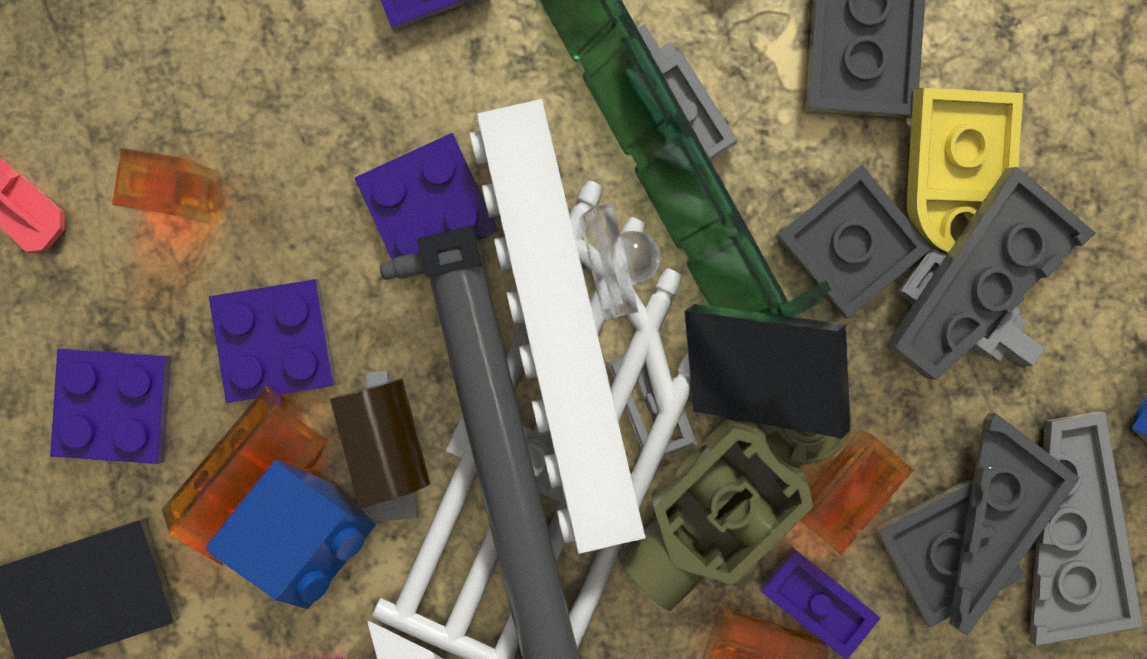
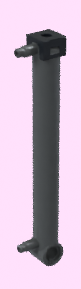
M470 225L417 238L419 252L395 257L392 261L382 263L380 265V273L384 280L404 279L424 273L426 278L430 280L522 659H580L489 290L477 229Z

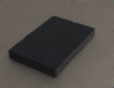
M694 304L684 311L694 412L836 438H843L851 431L846 324Z
M146 518L0 566V615L15 659H66L172 624L179 619Z

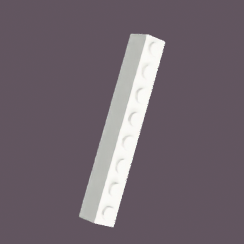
M539 99L477 113L480 130L470 132L471 142L477 165L488 163L492 183L483 185L482 189L489 218L500 216L505 237L494 239L501 271L512 269L517 290L508 292L507 297L514 325L525 323L530 344L519 347L526 379L538 377L542 399L532 401L539 434L549 431L551 433L555 453L544 456L551 487L563 486L568 508L557 510L564 543L576 541L578 554L644 539V529L543 101Z

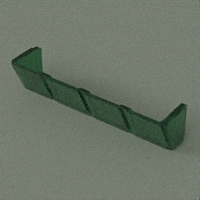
M540 0L571 58L575 62L580 61L585 70L583 79L623 152L626 155L631 154L636 162L635 173L678 249L683 248L689 258L687 267L708 305L795 317L821 302L819 297L831 290L826 280L810 283L785 296L623 1Z

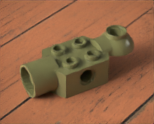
M850 407V426H851V425H852V420H853V418H852V412H851V407ZM727 418L651 493L656 518L644 528V539L630 542L617 555L619 562L634 582L652 600L668 611H672L705 577L734 585L814 507L805 473L800 467L803 464L824 461L838 452L849 437L850 431L843 438H836Z

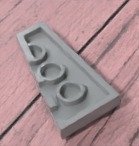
M1096 411L1045 420L1043 450L1075 473L1080 479L1036 539L1029 642L1038 646L1143 627L1106 412Z

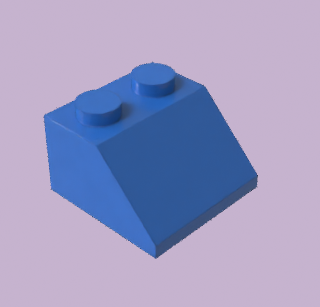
M276 459L205 548L212 556L273 599L309 609L313 602L320 599L326 593L330 581L346 561L360 551L364 544V539L376 524L338 485Z

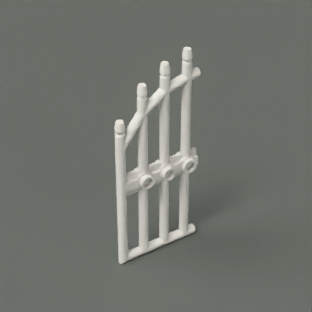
M588 180L578 194V203L576 206H573L570 212V220L581 265L599 279L590 300L597 334L599 335L614 299L635 330L623 362L610 387L618 423L644 364H646L658 410V415L632 473H630L638 508L640 509L691 393L688 353L681 360L677 369L678 376L673 378L672 381L659 333L671 305L670 299L676 294L679 287L681 274L666 268L655 286L656 292L651 295L647 306H644L625 274L635 254L634 247L636 244H639L643 236L645 223L630 217L620 232V241L615 243L609 259H606L582 240L593 216L592 209L597 207L602 192L601 185ZM525 323L520 324L506 356L514 391L524 371L519 347L530 344ZM462 415L446 450L461 459L396 604L380 598L371 618L463 659H517L515 655L519 649V643L511 613L495 648L465 636L498 562L490 527L446 626L416 614V610L477 476ZM535 423L533 430L525 426L523 428L539 493L559 501V505L548 527L557 563L565 545L557 510L568 507L563 486L551 487L544 456L555 453L551 433L549 431L539 434L537 423ZM624 543L597 550L569 614L577 649L618 559L617 555L621 552Z

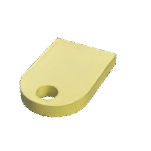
M940 88L913 89L907 211L911 224L926 242L939 252L948 254L956 242L950 232L951 222L954 217L962 213L970 222L1005 168L1019 167L1023 93Z

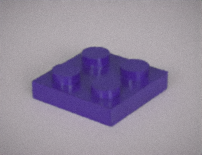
M453 133L354 177L392 260L395 257L419 252L417 238L470 225L476 227L479 241L499 233L493 219L489 218L485 201Z
M318 279L209 296L226 403L336 385Z
M67 348L57 349L50 457L149 464L163 463L171 356Z

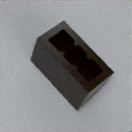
M403 378L343 393L330 399L359 508L399 498L431 484Z

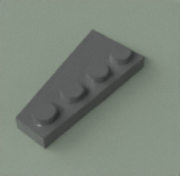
M1005 168L885 347L926 379L937 380L987 334L986 328L1003 313H1010L1024 300L1023 294L1041 278H1048L1064 263L1062 259L1076 246H1083L1096 232L1020 168Z

